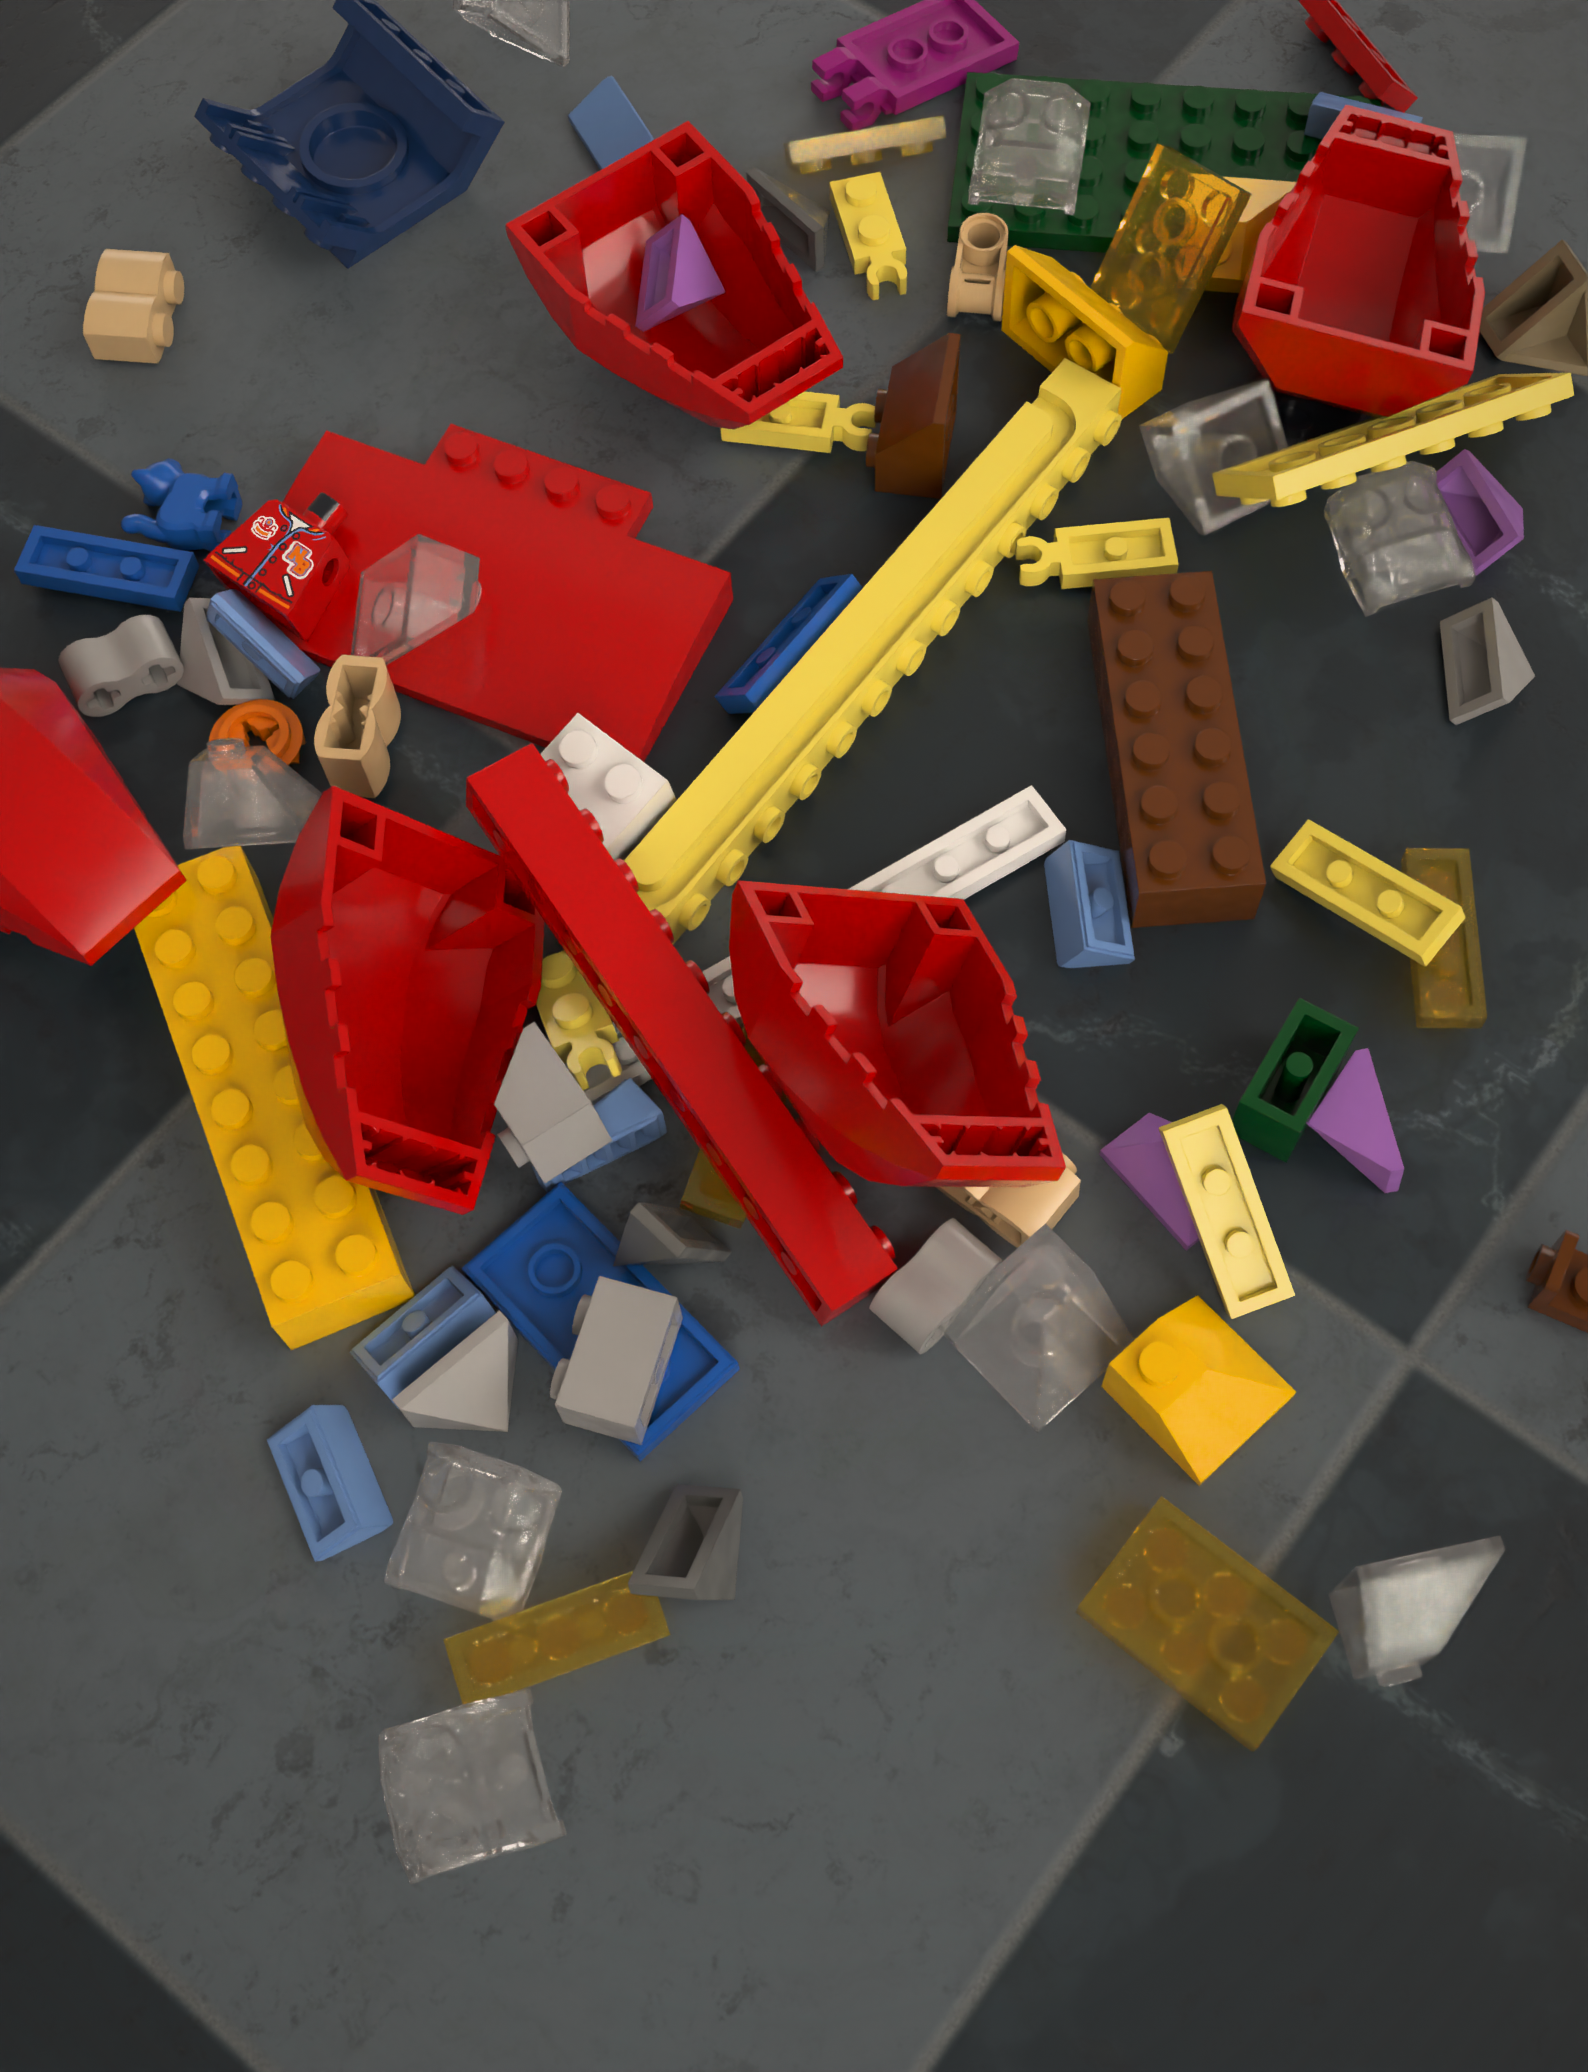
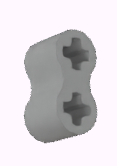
M152 615L131 617L107 635L75 641L60 653L58 659L59 666L78 709L84 715L91 717H102L112 714L136 696L165 691L174 686L184 673L183 664L163 622L158 617Z
M949 1219L931 1235L906 1265L887 1280L873 1298L869 1309L921 1355L937 1343L954 1321L991 1286L1005 1263L956 1219Z

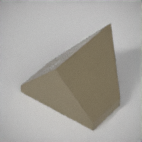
M1562 239L1483 307L1480 332L1495 356L1501 361L1588 376V273L1568 243Z

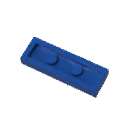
M34 525L14 568V572L21 584L181 612L199 569V564L194 553L189 551Z
M853 574L820 578L714 696L728 714L753 713L862 590L863 587Z

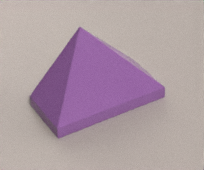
M683 214L646 240L635 325L643 332L725 293L723 285L691 221Z
M1462 450L1419 486L1471 574L1477 576L1524 539L1523 508L1470 451Z
M1369 1049L1356 1050L1307 1124L1384 1193L1395 1192L1399 1190L1404 1172L1403 1162Z
M1148 1113L1103 1147L1099 1155L1187 1251L1199 1241V1237L1159 1131V1127L1172 1122Z

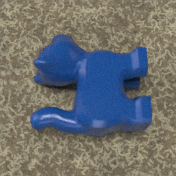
M170 458L150 464L146 469L132 471V477L141 486L144 494V504L153 507L160 506L156 519L144 514L125 516L121 521V527L124 532L142 534L151 540L167 543L173 549L187 551L198 549L212 551L231 534L230 530H220L222 517L237 521L242 508L238 484L232 473L224 472L219 478H210L203 474L195 473L185 474L180 463Z

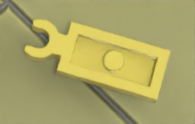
M876 172L829 182L830 200L854 274L866 273L868 296L872 300H878L879 283L884 281L895 283L900 295L906 294V246L881 173Z
M804 391L750 425L734 430L721 428V439L726 442L831 453L833 441H840L852 450L866 451L869 433H872V429L858 427H876L874 422L875 406L867 403H858L846 409L840 408V395Z
M1170 518L1055 528L1054 542L1051 543L1033 536L1023 537L1016 541V560L1032 559L1037 562L1020 565L1019 583L1023 586H1037L1045 582L1049 576H1059L1061 589L1093 586V579L1177 573L1179 566Z
M565 950L548 955L542 960L541 989L536 1006L551 1046L563 1063H567L570 1073L582 1090L589 1088L586 1073L595 1065H607L613 1078L621 1075L622 1067L612 1045L620 1040L610 1016Z

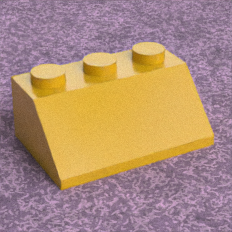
M1017 245L1007 250L1001 331L1050 372H1053L1062 360L1066 358L1120 387L1121 394L1118 414L1122 416V419L1162 390L1168 351L1163 348L1157 338L1142 331L1126 318L1116 305L1105 301L1089 288L1079 275L1068 271L1054 258Z

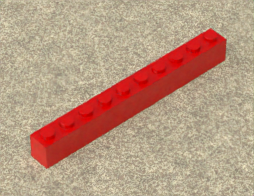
M531 743L466 778V807L821 1327L880 1289L898 1269L893 1262L895 1251L891 1242L876 1225L869 1227L855 1207L857 1197L848 1180L839 1171L831 1173L817 1153L820 1150L818 1140L808 1130L800 1117L794 1119L780 1099L783 1096L782 1089L767 1066L764 1064L757 1066L744 1048L746 1039L738 1022L730 1013L724 1012L721 1014L708 996L710 993L709 984L701 969L692 960L687 962L683 960L672 944L674 936L664 916L657 909L649 911L637 894L639 890L638 883L630 867L621 858L614 861L602 843L604 841L603 833L593 814L586 808L579 810L568 795L569 785L558 764L552 759L545 761L534 744Z

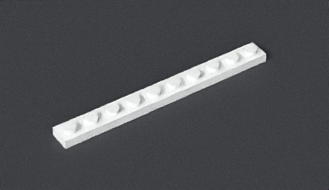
M1031 785L854 885L849 890L966 899L1065 842L1066 828ZM729 956L702 972L709 984L710 993L708 996L721 1014L724 1012L730 1013L740 1027H743L744 1024L734 996ZM614 1022L612 1023L620 1041L612 1045L620 1061L622 1071L621 1075L614 1078L607 1065H595L587 1071L586 1078L589 1088L583 1091L593 1106L625 1079L631 1078L638 1086L652 1079Z

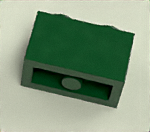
M1299 998L1239 1101L1232 1119L1237 1136L1287 1163L1305 1131L1307 1123L1315 1113L1343 1063L1359 1028Z

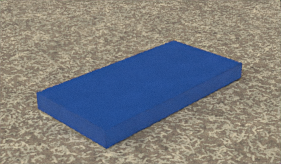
M562 1182L557 1184L462 1267L465 1276L498 1311L500 1310L510 1324L554 1370L562 1358L570 1360L578 1338V1335L572 1333V1325L578 1303L584 1294L592 1296L599 1276L671 1295L643 1265L613 1266L620 1241ZM680 1303L683 1319L642 1445L619 1439L640 1462L740 1370L738 1362Z

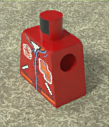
M323 492L319 493L302 515L278 499L268 500L212 550L204 561L226 589H237L262 613L306 642L349 570L350 561L337 540L332 536L348 514L337 501Z

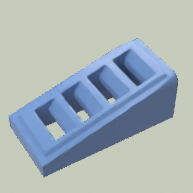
M631 1078L622 1081L594 1105L596 1112L612 1139L610 1143L545 1184L533 1167L539 1185L546 1192L551 1191L560 1182L566 1184L657 1140L667 1133L663 1112Z

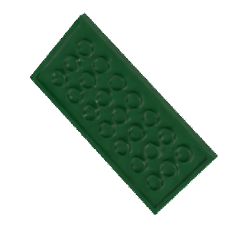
M967 72L947 242L958 243L961 225L969 216L977 213H990L997 215L1006 223L1008 227L1007 246L1013 247L1017 245L1027 248L1183 258L1193 174L1297 182L1300 172L1308 161L1311 162L1322 139L1304 135L1310 106L1318 94ZM1335 95L1382 107V100L1369 99L1356 95Z

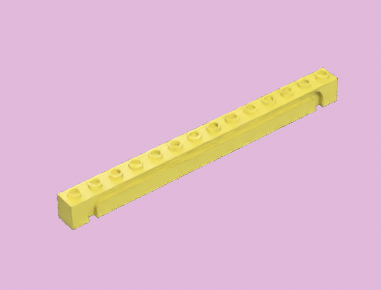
M1064 358L1040 385L1037 399L1032 404L1026 401L624 861L630 867L639 887L637 894L649 911L657 909L664 916L674 936L673 945L686 929L692 931L702 923L710 909L711 900L724 885L732 886L741 877L747 866L749 855L761 841L768 843L776 836L783 825L785 813L798 798L805 800L811 795L820 780L821 771L834 756L841 758L849 750L855 740L857 729L869 715L875 717L884 709L894 685L904 674L911 676L918 669L924 659L928 645L938 634L945 636L952 629L963 604L971 595L978 597L986 589L992 578L994 568L1004 556L1011 558L1015 555L1016 541L1026 536V531L1037 518L1044 520L1050 514L1056 504L1059 492L1067 482L1075 483L1079 480L1088 466L1091 454L1100 444L1107 446L1112 441L1122 421V416L1118 414L1121 394L1120 387Z

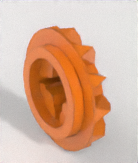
M255 699L235 705L222 714L211 730L209 752L217 769L224 772L234 783L240 780H249L259 787L262 779L275 776L282 780L283 771L290 764H299V751L301 745L305 744L306 741L300 720L289 707L274 700ZM252 731L255 737L259 736L261 740L266 741L267 753H258L254 748H251L247 732Z

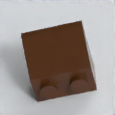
M948 333L893 365L888 389H878L874 422L880 423L881 427L879 433H869L866 450V467L875 468L876 492L936 499L942 498L957 414L961 334Z

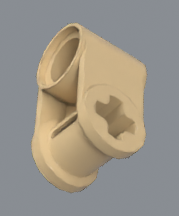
M977 213L969 216L961 225L955 266H952L950 275L947 317H956L959 312L991 315L993 321L1002 320L1008 227L1004 220L997 215Z

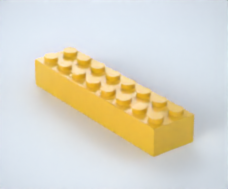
M237 842L179 864L178 867L187 881L135 926L134 929L271 1326L287 1346L294 1350L405 1304L415 1294L376 1190L346 1181L324 1160L305 1127L293 1081L277 991L270 937L273 917L259 879L240 843Z

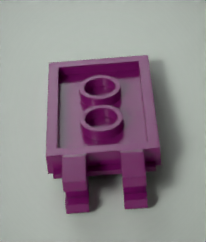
M923 0L837 38L836 48L812 60V69L822 79H816L811 82V91L822 102L842 96V100L851 109L847 108L841 111L840 121L851 132L873 125L881 111L885 115L890 113L897 115L965 84L967 72L989 73L1017 60L1020 42L975 0Z

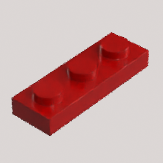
M1298 0L1310 14L1304 21L1306 26L1321 41L1327 43L1330 39L1337 47L1331 53L1333 59L1348 74L1353 76L1357 72L1364 80L1358 86L1360 92L1366 98L1382 100V106L1386 103L1396 111L1405 113L1418 97L1337 0Z

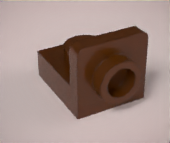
M1565 1230L1552 1247L1541 1244L1530 1264L1526 1281L1536 1286L1528 1308L1588 1333V1254L1575 1249L1580 1235Z

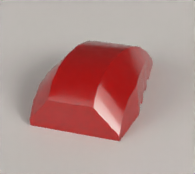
M1347 104L1344 106L1320 142L1315 156L1311 162L1308 161L1299 174L1297 183L1290 193H1286L1278 205L1275 216L1270 223L1267 222L1259 234L1237 298L1233 318V333L1272 391L1384 419L1456 391L1468 384L1474 371L1485 288L1483 278L1476 277L1474 266L1478 259L1475 241L1468 238L1466 225L1470 219L1467 201H1461L1459 188L1463 179L1453 131Z
M689 121L684 122L505 224L507 236L527 278L551 317L576 349L612 373L710 426L734 430L750 425L843 368V356L815 303H810L802 288V279L793 263L789 264L780 247V237L772 222L768 223L761 211V202L755 190ZM683 214L691 221L723 285L725 293L643 332L635 325L646 240Z
M0 668V931L6 934H10L11 931L27 936L35 945L92 966L187 880L123 782L115 766L109 760L101 744L58 684L35 669Z
M333 785L322 793L297 838L279 887L270 935L277 991L293 1081L305 1127L324 1160L346 1181L464 1215L474 1210L496 1135L491 1133L497 1112L494 1103L523 1031L527 1010L536 1005L541 989L545 921L500 855Z
M737 881L731 901L729 952L734 996L748 1039L808 1130L836 1162L868 1181L898 1186L1028 1187L1059 1180L1066 1165L1049 1105L1040 1103L1035 1089L1041 1081L1036 1061L1026 1058L1023 1044L1028 1037L1024 1018L1014 1015L1012 1005L1017 997L1014 983L964 899Z

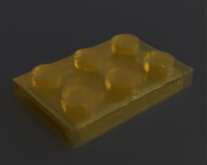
M1158 143L1090 288L1108 303L1116 305L1126 318L1146 334L1157 338L1163 348L1168 353L1173 354L1252 194L1177 150Z
M1162 1496L1076 1609V1613L1251 1752H1254L1262 1743L1340 1632Z

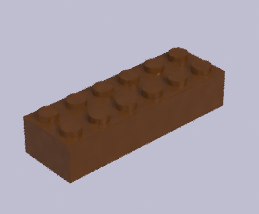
M1212 571L1093 579L1087 623L1131 928L1255 919L1266 886V879Z

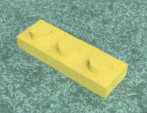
M1309 819L1270 865L1275 878L1425 967L1465 919L1460 905Z
M1220 1104L1159 1127L1161 1137L1228 1316L1234 1319L1295 1296L1227 1107Z

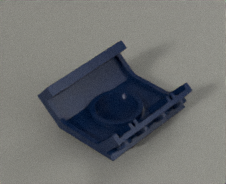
M336 0L332 8L349 24L332 57L324 65L260 107L251 110L203 98L194 116L211 133L210 141L222 151L233 155L242 164L241 172L253 182L264 186L274 196L272 199L273 204L285 214L296 218L306 228L304 231L305 236L317 246L329 250L347 269L467 191L505 123L374 0Z

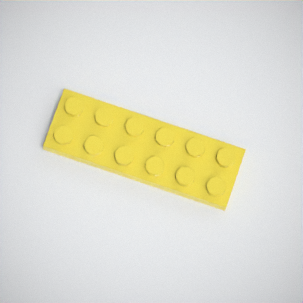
M1571 373L1498 374L1387 418L1380 419L1374 417L1212 473L1216 495L1238 497L1242 505L1256 504L1270 500L1271 507H1283L1299 503L1307 499L1306 490L1321 485V489L1326 490L1347 486L1357 481L1356 472L1370 468L1371 472L1395 469L1406 464L1405 455L1416 451H1419L1421 455L1443 452L1455 447L1454 438L1467 433L1470 438L1487 436L1502 431L1504 429L1503 421L1515 417L1517 421H1523L1548 415L1552 412V403L1574 396Z

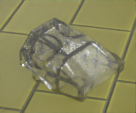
M1011 78L985 92L968 204L979 205V201L1060 209L1064 210V214L1074 215L1091 103L1066 83Z
M1409 461L1395 469L1358 476L1356 482L1344 486L1327 499L1323 514L1334 538V545L1338 552L1342 573L1365 617L1376 614L1378 607L1460 584L1461 588L1473 585L1476 576L1472 560L1458 536L1452 516L1436 484L1437 472L1433 467L1416 461Z
M429 1442L427 1460L417 1493L388 1562L384 1583L399 1590L400 1588L467 1610L516 1630L542 1561L550 1526L562 1493L559 1484L521 1466L457 1445Z
M530 1689L463 1704L419 1720L386 1728L378 1736L382 1791L395 1850L410 1884L418 1883L429 1877L466 1865L540 1846L560 1839L567 1834L563 1819L558 1821L551 1802L533 1730L530 1706L534 1702Z

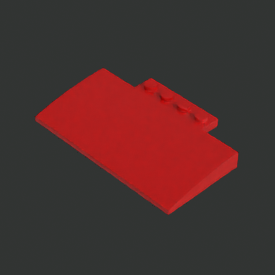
M454 424L449 425L425 465L326 430L282 503L302 515L320 492L329 495L346 510L348 516L332 536L337 540L350 561L349 570L306 642L267 615L265 616L313 661L332 667L341 655L383 658L396 692L545 748L572 718L579 713L641 761L645 762L732 604L733 590L731 572L635 539L653 509L651 492Z

